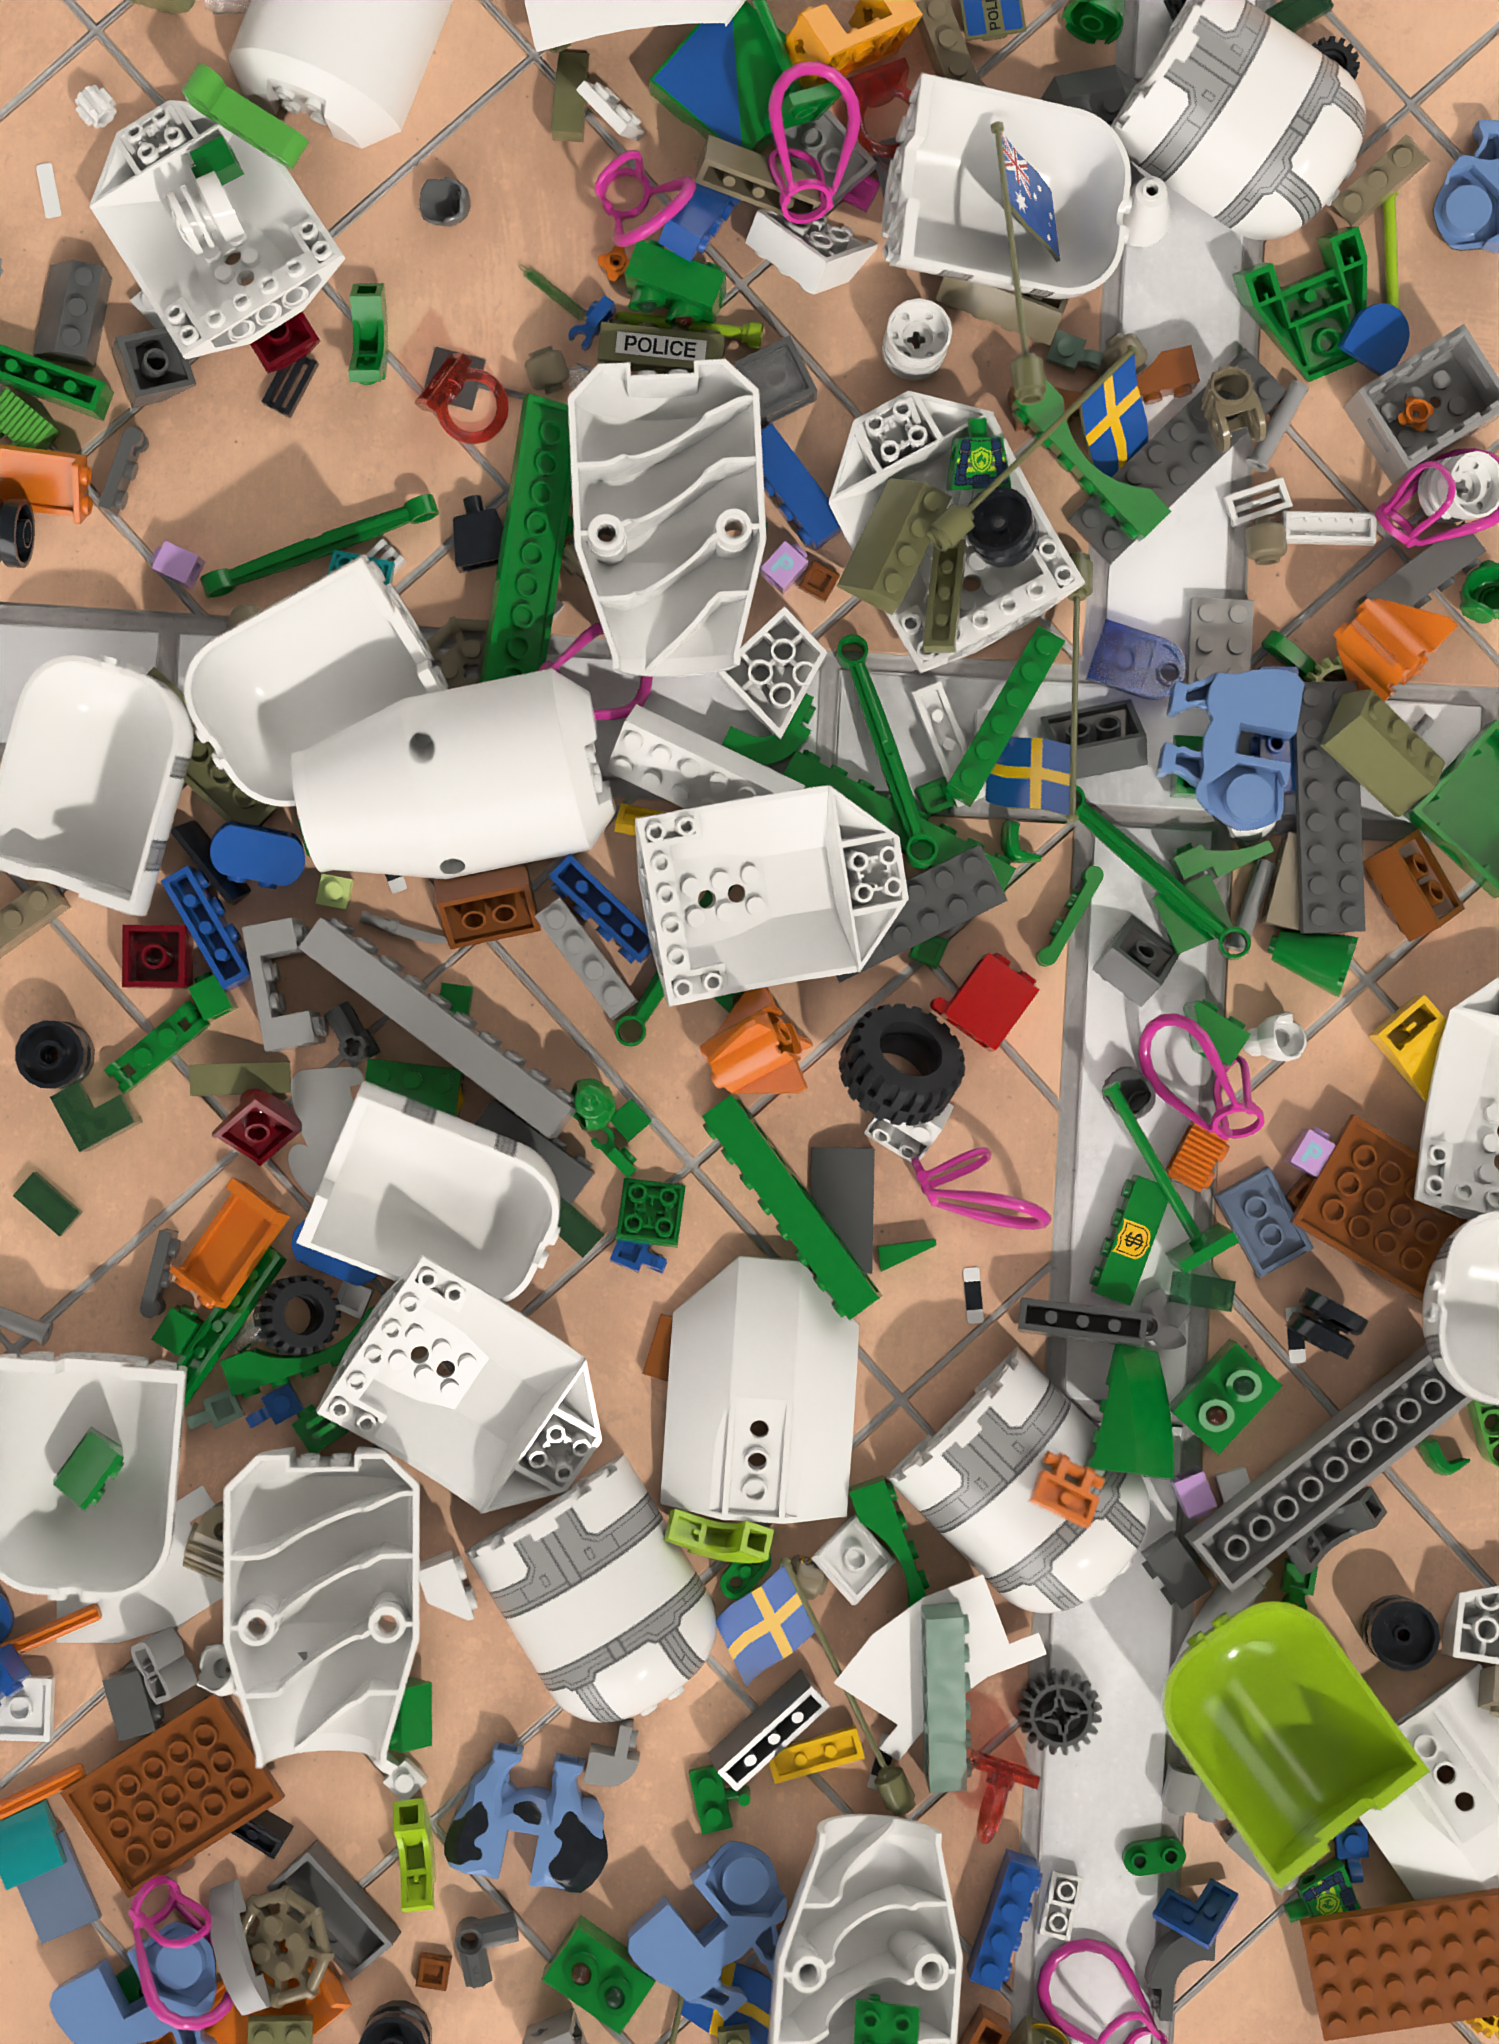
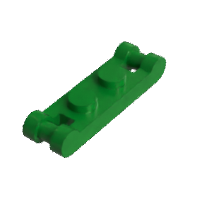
M1091 866L1082 872L1081 881L1083 885L1078 893L1073 890L1067 899L1064 907L1068 908V911L1063 920L1058 917L1049 931V934L1053 937L1048 946L1036 953L1035 960L1038 965L1047 967L1054 964L1103 880L1104 873L1100 867Z
M191 1000L180 1006L169 1018L104 1069L110 1078L114 1077L118 1082V1089L123 1095L134 1089L211 1025L199 1016L195 1011L197 1007ZM185 1018L192 1025L187 1031L180 1024ZM129 1064L136 1071L130 1077L123 1070Z

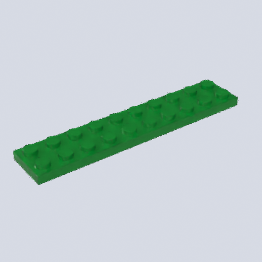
M530 393L523 396L480 683L536 672L547 660L572 496L569 411L567 404Z

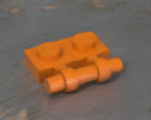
M1046 1451L1042 1462L1052 1466L1053 1471L1052 1474L1045 1470L1039 1471L1029 1502L1083 1528H1089L1100 1500L1099 1496L1089 1491L1091 1486L1100 1490L1105 1482V1478L1095 1474V1469L1086 1465L1081 1467L1071 1462L1070 1457L1062 1453L1057 1455ZM1068 1474L1076 1478L1077 1486L1064 1480L1065 1475Z

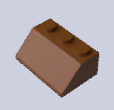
M1419 829L1363 861L1369 878L1377 885L1382 894L1384 904L1392 911L1397 920L1399 930L1407 937L1409 942L1440 928L1465 909Z
M526 863L450 879L434 880L436 905L450 950L541 931V926L534 917L538 914Z

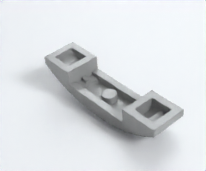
M239 1879L210 1889L209 1913L212 1917L210 1933L216 1962L224 1985L236 2008L244 2016L271 2006L263 1974L255 1976L239 1914L246 1911V1906Z

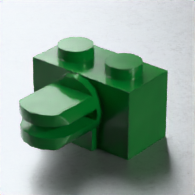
M310 1404L296 1414L299 1419L292 1426L309 1453H318L350 1431L319 1415L316 1412L317 1408L313 1404Z

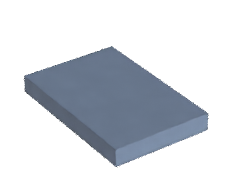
M1269 1166L1258 1170L1213 1195L1231 1230L1237 1236L1239 1244L1257 1277H1263L1314 1248L1306 1232L1289 1222L1294 1211Z
M65 1829L57 1832L56 1835L67 1858V1862L17 1886L41 1944L92 1923L102 1916Z

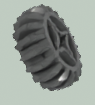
M1055 1668L1050 1670V1678H1046L1045 1674L1040 1672L1038 1675L1041 1682L1037 1684L1033 1679H1030L1028 1683L1032 1691L1022 1689L1021 1691L1022 1696L1027 1700L1017 1702L1018 1708L1024 1710L1017 1714L1018 1721L1025 1722L1020 1727L1022 1733H1029L1027 1739L1031 1744L1038 1741L1037 1747L1040 1751L1045 1750L1049 1745L1051 1755L1056 1754L1058 1747H1061L1063 1755L1066 1756L1069 1752L1068 1746H1073L1074 1750L1079 1752L1080 1746L1078 1742L1082 1740L1088 1745L1091 1741L1086 1734L1096 1735L1098 1733L1097 1728L1092 1723H1101L1102 1721L1101 1716L1095 1713L1102 1709L1100 1702L1095 1701L1098 1698L1096 1690H1090L1091 1683L1088 1680L1081 1682V1675L1077 1672L1071 1679L1068 1669H1063L1061 1677H1058ZM1061 1689L1075 1692L1082 1698L1083 1703L1076 1704L1075 1701L1065 1700ZM1050 1692V1700L1046 1704L1040 1705L1039 1709H1036L1039 1700L1046 1693ZM1058 1700L1064 1711H1066H1062L1063 1715L1060 1716L1061 1724L1053 1712H1056L1055 1708L1058 1707ZM1083 1714L1079 1724L1068 1732L1069 1723L1076 1718H1080V1715ZM1043 1720L1044 1723L1055 1724L1058 1734H1051L1042 1730L1035 1721Z

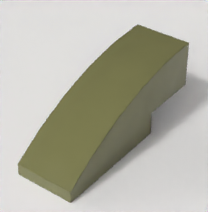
M559 52L551 124L553 140L584 142L587 101L576 90L583 81L589 82V53Z
M290 1062L189 1065L190 1096L238 1095L253 1088L263 1089L268 1093H291Z

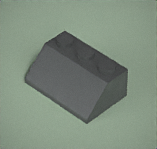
M75 260L50 265L33 352L35 357L95 368L112 283V277L104 266Z
M1131 699L1078 709L1076 779L1148 765L1147 735ZM1071 711L1040 717L1044 739L1071 745Z

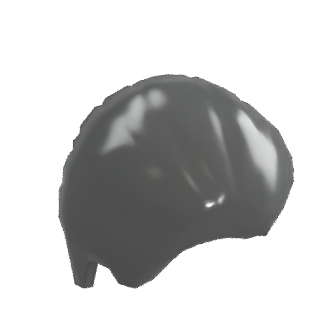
M449 177L428 179L421 188L419 211L423 220L434 225L450 227L461 223L468 216L471 207L469 192L458 180Z
M1120 1067L1105 1080L1103 1088L1114 1081H1119L1121 1085L1119 1089L1136 1119L1144 1117L1155 1105L1156 1094L1152 1083L1133 1067ZM1103 1093L1104 1100L1119 1115L1109 1096H1105Z

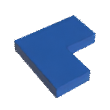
M1210 1878L1196 1903L1167 1888L1154 1909L1152 1916L1155 1920L1209 1950L1236 1905L1239 1893Z

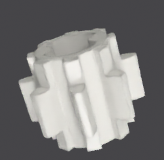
M97 85L87 86L82 92L78 93V97L75 99V103L78 106L75 110L87 126L92 124L96 129L99 127L103 128L106 124L112 122L114 115L117 114L114 108L116 103L104 87L99 89Z

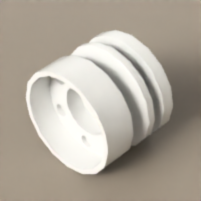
M215 171L196 179L199 194L193 196L185 185L180 186L186 201L179 203L173 190L166 193L170 214L183 240L194 250L196 256L203 253L198 241L200 237H205L210 249L215 247L211 233L215 230L220 233L226 242L244 234L243 228Z
M920 298L907 300L895 308L889 317L881 349L884 362L891 372L902 379L917 381L927 379L938 371L944 362L952 335L950 318L944 309L931 300ZM911 342H916V346L919 349H914V346Z
M1475 451L1435 461L1443 465L1450 472L1456 485L1455 497L1451 506L1435 522L1450 524L1490 515L1498 508L1499 464L1489 454ZM1434 467L1424 470L1418 486L1420 505L1425 514L1430 517L1442 506L1448 493L1447 481Z

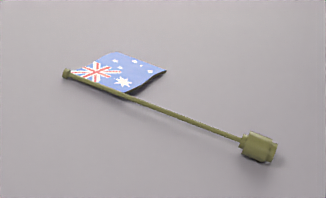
M994 122L991 124V132L995 134L1022 347V354L1017 356L1016 360L1011 363L1014 395L1018 397L1020 404L1031 405L1039 403L1044 399L1046 382L1042 358L1036 357L1034 353H1029L1011 211L1021 224L1045 246L1054 260L1059 262L1060 254L1052 191L1040 174L1016 151L1002 133L1004 131L1003 122Z

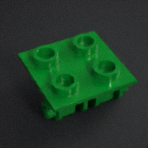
M868 1994L866 2000L856 1999L854 2044H918L920 2007L882 2002L878 1994Z

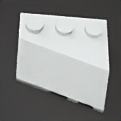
M766 209L757 210L745 244L751 247L757 256L767 259L777 267L780 273L790 276L800 284L804 291L811 294H817L849 282L877 250L879 245L870 239L865 244L852 237L854 231L845 226L840 228L827 224L826 216L813 221L812 225L809 226L790 222L784 216Z
M784 607L740 648V665L729 670L716 672V676L761 724L781 740L827 655V651Z
M1499 1585L1457 1593L1444 1622L1441 1654L1499 1664Z

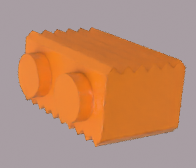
M1191 1120L1165 1169L1169 1178L1196 1192H1201L1203 1188L1208 1189L1215 1177V1173L1212 1170L1217 1160L1222 1162L1229 1151L1230 1145L1226 1144L1229 1138L1223 1140L1216 1133L1207 1132Z

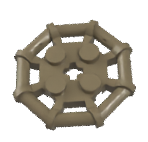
M453 616L449 618V622L427 641L433 659L441 662L440 668L449 686L447 689L480 683L489 620L456 619ZM462 631L485 633L482 641L474 639L464 640ZM454 635L457 643L444 655L438 652L437 649ZM466 666H479L477 670L479 677L475 680L472 677L465 679Z
M283 1885L278 1890L262 1895H251L246 1900L247 1907L241 1922L247 1945H253L250 1957L258 1964L253 1967L255 1976L265 1972L275 1980L274 1987L265 1981L271 2006L280 2009L284 2004L305 1998L313 1999L319 1993L318 1987L330 1960L334 1959L335 1953L331 1949L323 1919L324 1910L322 1907L317 1908L300 1896L290 1885ZM279 1903L280 1913L272 1915L268 1906ZM293 1907L306 1916L305 1919L293 1912ZM257 1916L261 1921L256 1933H249ZM311 1926L313 1928L317 1946H315L314 1941L310 1942L309 1933L312 1932ZM283 1939L286 1940L285 1946L288 1948V1952H283L280 1948V1941ZM315 1958L316 1962L310 1973L308 1968L312 1959ZM297 1977L300 1986L288 1989V1979Z

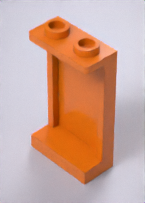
M0 444V498L3 502L10 497L27 499L32 506L33 512L73 517L75 524H81L88 515H91L93 499L91 496H88V486L92 479V469L90 466H87V455Z
M233 1177L225 1187L231 1192L229 1198L180 1267L172 1265L169 1269V1272L177 1277L175 1279L177 1285L187 1291L193 1290L199 1295L196 1299L210 1309H213L214 1306L227 1309L291 1217L250 1184Z

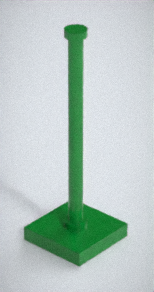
M752 0L783 73L792 67L793 64L767 1ZM799 78L791 82L789 85L791 93L783 99L781 106L784 129L819 120L842 95L840 90L832 82L804 90ZM768 116L763 121L767 134L772 133L770 117Z
M1114 1081L1102 1088V1092L1111 1099L1189 1237V1240L1165 1253L1170 1263L1186 1274L1239 1243V1240L1234 1231L1219 1222L1203 1232L1199 1231L1119 1089L1121 1088L1119 1081Z

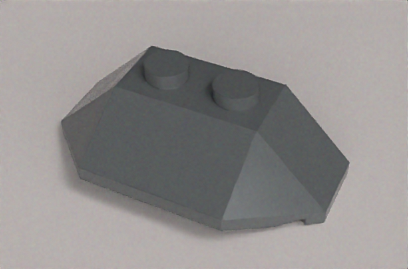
M1116 65L1054 76L1040 100L1088 111L1111 126L1137 83Z

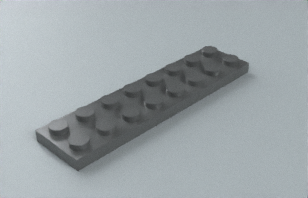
M1246 348L1229 363L1230 367L1238 365V368L1246 369V372L1251 375V380L1254 383L1253 390L1259 397L1264 416L1284 397L1287 390ZM1206 386L1111 478L1134 487L1151 489L1170 508L1228 451L1220 453L1215 447L1208 429V421L1203 417L1204 412L1201 410L1203 404L1201 400ZM1216 392L1224 399L1237 400L1236 396L1230 392ZM1238 414L1226 417L1227 421L1233 420ZM1247 428L1231 432L1233 437L1230 438V449L1248 432ZM1093 495L1067 522L1111 565L1137 539L1131 540L1120 528L1121 522L1114 515L1112 517L1106 515L1099 507L1100 500Z
M1357 681L1303 682L1304 690L1297 732L1293 736L1300 934L1364 932L1366 930L1360 783L1320 746L1342 694L1357 692Z

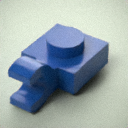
M605 295L599 302L595 300L586 312V323L584 325H576L570 329L568 334L569 340L573 341L579 334L584 335L586 339L581 344V347L584 351L588 350L592 345L594 337L600 334L601 322H609L615 314L614 301Z
M618 1240L610 1257V1262L639 1273L642 1265L663 1274L667 1265V1259L648 1252L651 1244Z
M291 1382L261 1397L265 1406L248 1415L245 1419L250 1428L259 1425L269 1418H272L275 1425L303 1410L304 1406Z
M1352 1823L1334 1837L1335 1857L1338 1860L1345 1859V1870L1350 1883H1362L1364 1878L1360 1858H1369L1367 1829L1363 1823Z

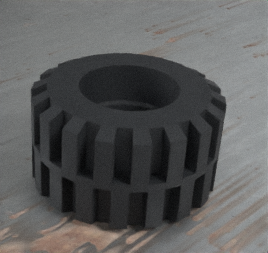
M309 1275L281 1278L276 1280V1283L268 1285L265 1288L267 1292L260 1294L257 1299L261 1302L260 1306H255L254 1313L259 1314V1319L254 1320L255 1327L260 1326L262 1330L257 1333L260 1339L267 1340L265 1343L270 1349L276 1348V1352L280 1354L304 1355L323 1349L325 1347L324 1343H329L333 1340L334 1336L331 1333L338 1331L340 1324L335 1323L336 1318H341V1311H336L335 1306L340 1303L338 1298L331 1297V1294L334 1293L331 1287H324L325 1282L323 1280L313 1279V1276ZM293 1297L301 1298L310 1310L309 1325L301 1334L291 1331L284 1318L286 1305Z

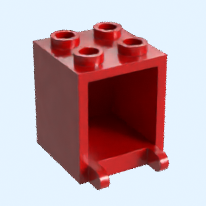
M995 952V954L987 953L981 957L949 1002L942 997H937L930 1002V1008L987 1051L992 1052L997 1050L1040 989L1034 986L1037 981L1032 976L1022 970L1016 973L1009 968L1011 962L998 952Z

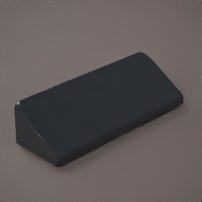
M192 820L171 829V834L227 903L236 905L251 893L252 890L246 882L230 881L227 879V875L221 874L215 868L210 856L211 838L197 821Z
M265 1810L231 1833L270 1858L275 1859L294 1826L269 1810Z

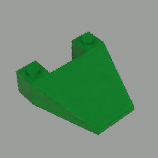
M1359 226L1343 227L1317 238L1326 269L1281 288L1273 263H1258L1232 274L1241 305L1307 382L1358 362L1337 346L1357 313L1367 308L1368 257Z

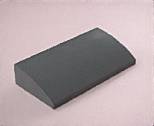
M812 1147L811 1197L865 1272L872 1274L875 1149Z
M318 1840L299 1855L267 1887L271 1892L280 1889L283 1885H290L296 1893L317 1908L322 1907L325 1912L323 1919L330 1946L335 1951L334 1959L332 1960L351 1980L387 1951L401 1934L398 1927ZM293 1907V1912L305 1919L306 1916ZM311 1926L312 1932L309 1933V1935L315 1940L313 1928Z

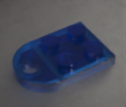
M1105 619L1085 680L1143 699L1160 700L1170 696L1171 687L1176 681L1183 682L1186 674V661L1180 648L1172 641ZM1165 665L1173 666L1177 671L1176 680H1164L1161 676L1162 667Z

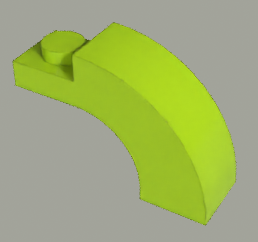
M674 1508L670 1510L664 1541L687 1548V1552L702 1557L728 1562L758 1563L768 1560L774 1530L749 1521L740 1523L713 1521Z
M424 1798L394 1801L393 1833L397 1841L400 1860L401 1910L403 1913L435 1909V1853L426 1801Z

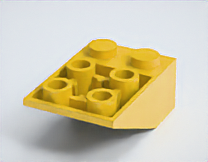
M1423 994L1413 996L1370 1033L1368 1037L1427 1104L1437 1051L1447 1020L1428 997Z

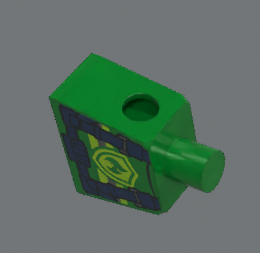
M987 418L968 419V438L953 439L946 490L986 489L1008 468L1003 438L987 437ZM1010 475L997 487L1005 486L1011 488Z
M1336 1857L1331 1858L1301 1876L1295 1885L1299 1899L1283 1904L1290 1923L1306 1917L1361 1909L1345 1867Z

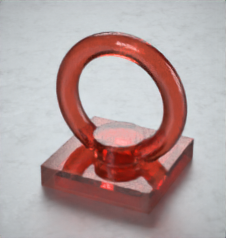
M905 57L846 78L859 100L861 123L857 140L865 150L879 157L893 158L897 147H900L901 143L886 145L872 139L865 129L864 115L868 106L869 108H877L889 103L895 97L900 98L910 106L909 97L912 91L906 87L909 66ZM843 99L844 105H845L846 110H847V104H846L845 100Z
M450 353L414 404L423 411L437 413L442 428L455 440L466 444L487 442L502 430L507 420L509 403L506 391L499 380L489 372L478 368H468L473 361L463 353ZM466 381H478L485 384L492 391L496 399L497 407L493 421L483 430L476 432L459 428L452 421L448 411V405L456 399Z
M972 1749L969 1756L971 1764L977 1770L988 1773L986 1778L988 1785L982 1799L976 1827L977 1840L985 1845L992 1841L999 1828L1008 1792L1013 1791L1015 1782L1037 1790L1041 1777L1031 1768Z

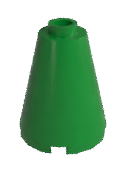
M1069 0L1062 14V20L1065 18L1067 22L1065 28L1075 38L1086 43L1095 44L1096 40H1105L1104 44H1110L1117 40L1122 32L1125 0Z
M1280 931L1279 936L1272 935L1267 953L1273 954L1271 958L1273 962L1326 992L1340 997L1359 937Z

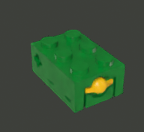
M367 1059L365 1082L456 1118L460 1117V1109L465 1102L462 1094L464 1084L461 1083V1081H464L465 1074L458 1069Z

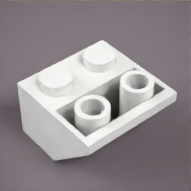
M948 1103L945 1110L939 1116H935L932 1121L927 1123L919 1122L918 1125L906 1126V1123L903 1122L901 1125L890 1124V1120L883 1119V1121H880L873 1117L864 1134L909 1162L916 1157L921 1160L943 1130L954 1106Z
M453 1550L419 1562V1581L427 1603L470 1621L474 1619L473 1610L478 1608L477 1600L472 1586L465 1587L463 1579L467 1578V1572L461 1555L455 1557Z

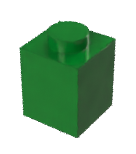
M222 135L190 152L194 161V165L190 167L196 179L215 171L223 186L244 175L232 147Z
M211 971L194 979L196 984L188 987L204 1021H214L238 1009L231 992L222 989Z
M183 1304L182 1307L176 1305L170 1308L151 1340L179 1356L183 1354L204 1321L198 1317L199 1312L186 1304Z

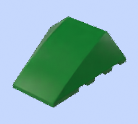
M1115 1344L1106 1379V1385L1110 1387L1107 1400H1101L1099 1411L1104 1414L1100 1430H1094L1092 1443L1096 1444L1093 1458L1088 1457L1086 1466L1095 1470L1137 1474L1148 1478L1174 1479L1171 1413L1158 1352Z

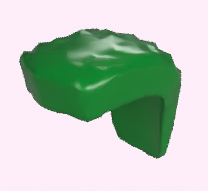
M1006 819L1002 824L1000 840L1004 856L1012 861L1011 863L1040 862L1042 856L1020 849L1018 842L1020 823Z
M1426 1437L1418 1443V1449L1423 1457V1461L1435 1474L1452 1475L1471 1461L1470 1458H1457L1447 1462L1439 1447L1438 1440L1432 1437Z

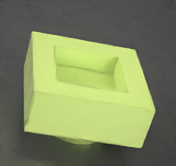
M321 873L315 904L348 910L354 880Z

